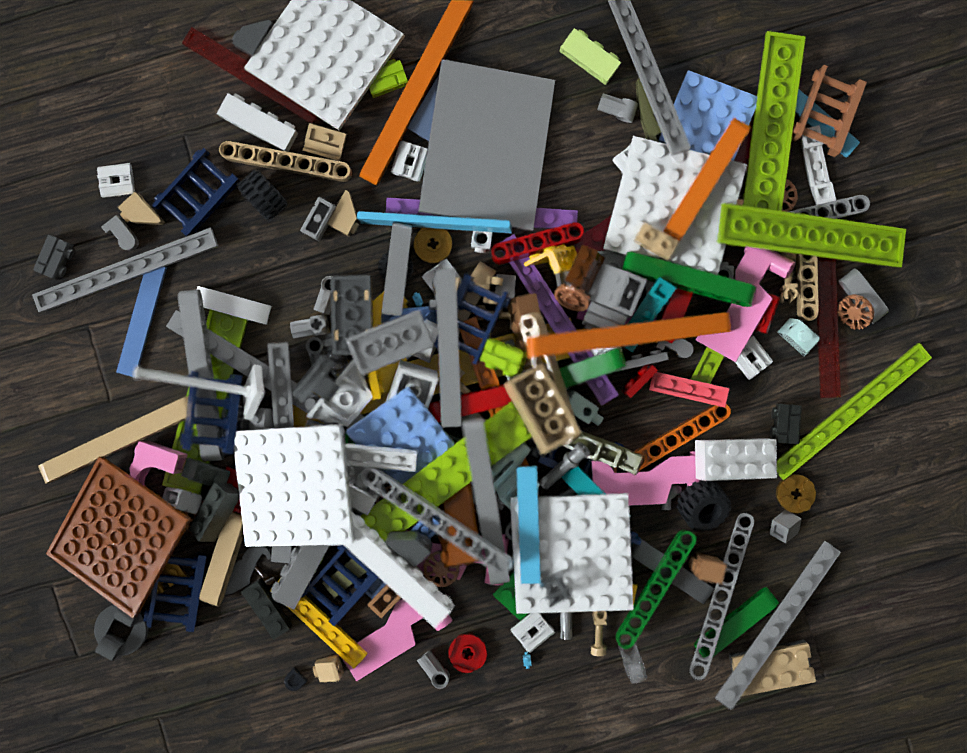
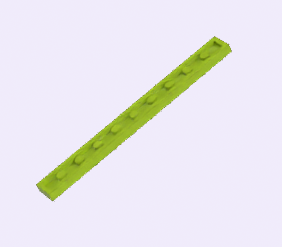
M920 343L913 346L803 437L799 444H795L777 459V474L780 478L785 480L928 362L932 357Z

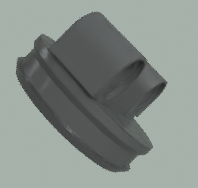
M322 355L294 388L292 394L301 403L313 392L328 403L341 388L326 376L335 364V361L326 357L327 355Z
M114 604L104 609L97 617L94 626V634L98 643L95 652L114 661L117 656L129 655L140 648L145 642L149 630L146 624L147 621H143L144 613L142 610H140L137 617L132 618ZM115 620L129 627L134 625L126 641L109 632Z

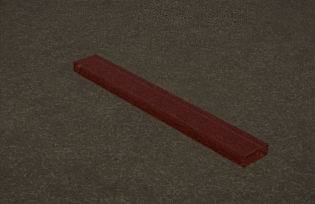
M191 27L182 42L184 46L297 116L314 124L317 119L316 115L246 71L244 67L248 61Z
M817 257L819 309L817 330L818 337L820 338L818 341L820 398L841 397L836 259Z

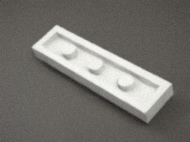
M344 444L346 465L414 472L416 470V450Z

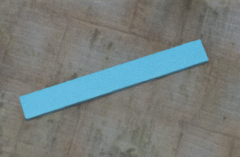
M363 211L357 213V219L361 224L392 226L393 222L411 224L412 227L512 233V225L510 221Z

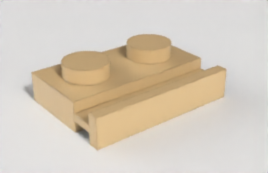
M309 123L303 151L340 161L347 133Z

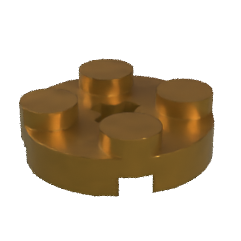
M421 228L414 239V249L423 261L439 263L450 255L452 239L445 229ZM430 239H434L435 242H439V245L436 246V249L428 247V243L431 242Z
M792 474L785 480H781L777 486L776 498L780 505L789 512L801 513L808 511L815 501L816 491L814 484L802 475ZM798 488L801 494L797 499H794L791 492Z

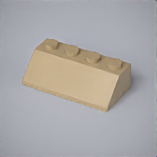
M543 364L532 368L504 385L541 454L550 451L581 433Z

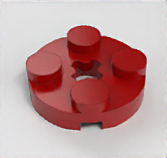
M471 633L459 634L451 642L449 659L458 671L471 673L481 668L486 661L487 650L485 643L477 635ZM470 648L473 655H469L466 658L462 651Z

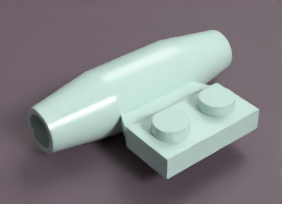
M525 442L491 466L494 491H497L499 499L510 510V499L518 497L517 466L522 464L531 451V448ZM472 486L473 502L477 505L474 486Z

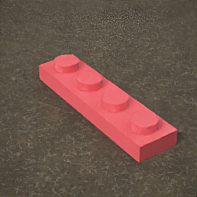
M659 372L652 376L649 388L650 391L724 408L726 407L730 390L729 388Z

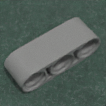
M854 268L839 280L841 287L848 295L863 296L872 304L874 308L872 324L889 312L885 303L857 269ZM866 306L864 310L867 312L869 308Z

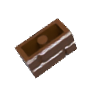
M582 245L565 281L589 293L605 257L598 251Z

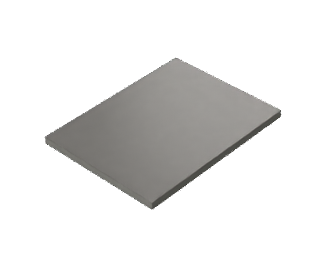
M442 59L418 212L446 217L510 221L512 228L533 231L555 80Z

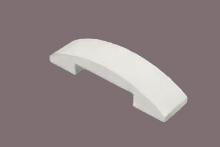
M820 125L808 128L821 134ZM802 135L800 138L803 159L816 205L836 201L833 184L829 180L822 145L824 143Z
M197 286V289L202 293L204 308L267 325L272 306Z

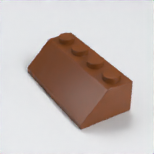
M468 483L440 504L438 508L478 534L471 483ZM453 525L449 527L450 534L453 536L457 535V528ZM438 534V540L442 548L441 560L444 563V568L466 566L479 561ZM467 536L465 542L468 546L472 547L474 540L472 537Z

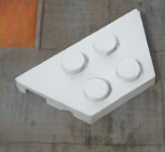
M354 358L334 381L341 388L328 403L320 398L307 414L309 419L315 418L324 420V422H335L339 425L349 426L373 398L364 376H361Z

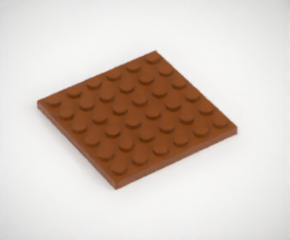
M98 457L46 555L127 615L135 618L142 609L191 518L174 508V506L106 458Z

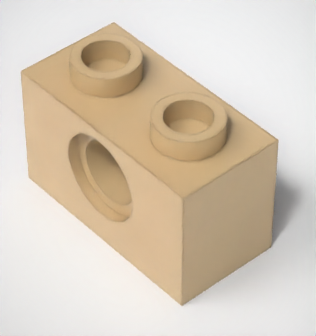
M645 222L634 239V243L666 261L669 260L679 242Z

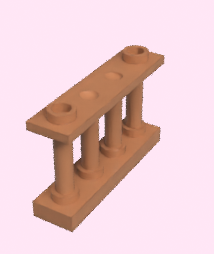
M823 65L819 70L816 69L811 80L814 82L800 120L793 127L794 136L792 140L797 141L802 135L828 145L827 147L830 148L828 155L836 157L842 151L867 82L859 79L854 85H848L824 75L827 66ZM821 82L846 92L849 95L847 102L843 103L819 93L818 90ZM817 100L841 110V119L836 120L811 110L814 101ZM808 117L834 127V130H836L834 137L830 138L806 128L805 125Z

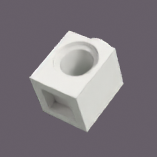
M473 231L471 248L475 249L474 252L486 253V250H490L492 232ZM479 234L486 235L487 242L479 244L476 241Z

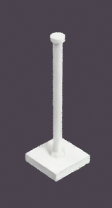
M253 365L244 387L144 370L139 366H136L134 369L133 377L137 379L143 377L242 394L244 419L248 420L253 419L264 394L261 365Z

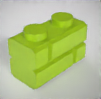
M389 60L385 64L386 66L380 70L376 79L369 87L373 98L407 85L408 80L400 60Z
M494 338L487 340L485 350L480 359L486 363L485 366L496 370V368L502 369L503 374L510 377L520 375L528 357V352Z

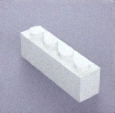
M230 94L226 95L217 112L221 118L282 151L288 152L298 135L297 131L294 130V125L287 121L284 124L281 123L276 115L270 112L267 114L261 112V107L254 103L248 105L244 102L245 99L237 94L233 96Z

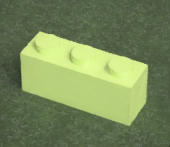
M574 28L560 47L562 54L605 85L621 64L618 61V56L612 52L607 53L599 42H592L588 39V35L580 29L577 31Z

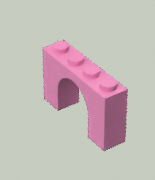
M149 440L138 441L134 450V460L130 465L129 475L144 485L148 472L154 467L172 474L182 473L188 454Z

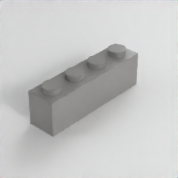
M299 545L298 548L295 547L291 552L289 564L285 565L281 571V579L279 582H275L271 589L273 600L295 609L329 545Z

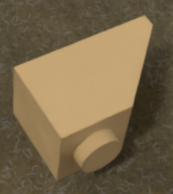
M345 190L327 224L350 237L351 233L355 234L359 224L357 223V214L351 194Z
M136 192L118 207L122 211L120 215L127 222L163 225L165 223L145 199Z
M338 654L316 660L313 672L320 682H334L341 679L344 670Z

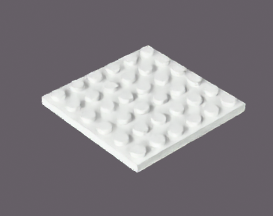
M291 0L244 68L340 131L405 36L402 32L351 0Z
M633 136L603 249L626 255L627 252H634L666 261L634 243V239L644 222L663 232L710 155L689 150L671 156L666 144ZM729 161L684 236L677 244L668 262L718 275L726 245L717 243L721 204H737L747 164Z
M342 425L236 431L234 452L245 546L353 544L355 542Z
M628 493L538 497L541 580L563 570L565 585L568 584L569 588L572 587L573 589L571 598L549 607V600L546 601L545 599L546 588L540 589V584H521L518 497L510 499L516 614L633 610ZM557 583L552 584L553 587H558Z

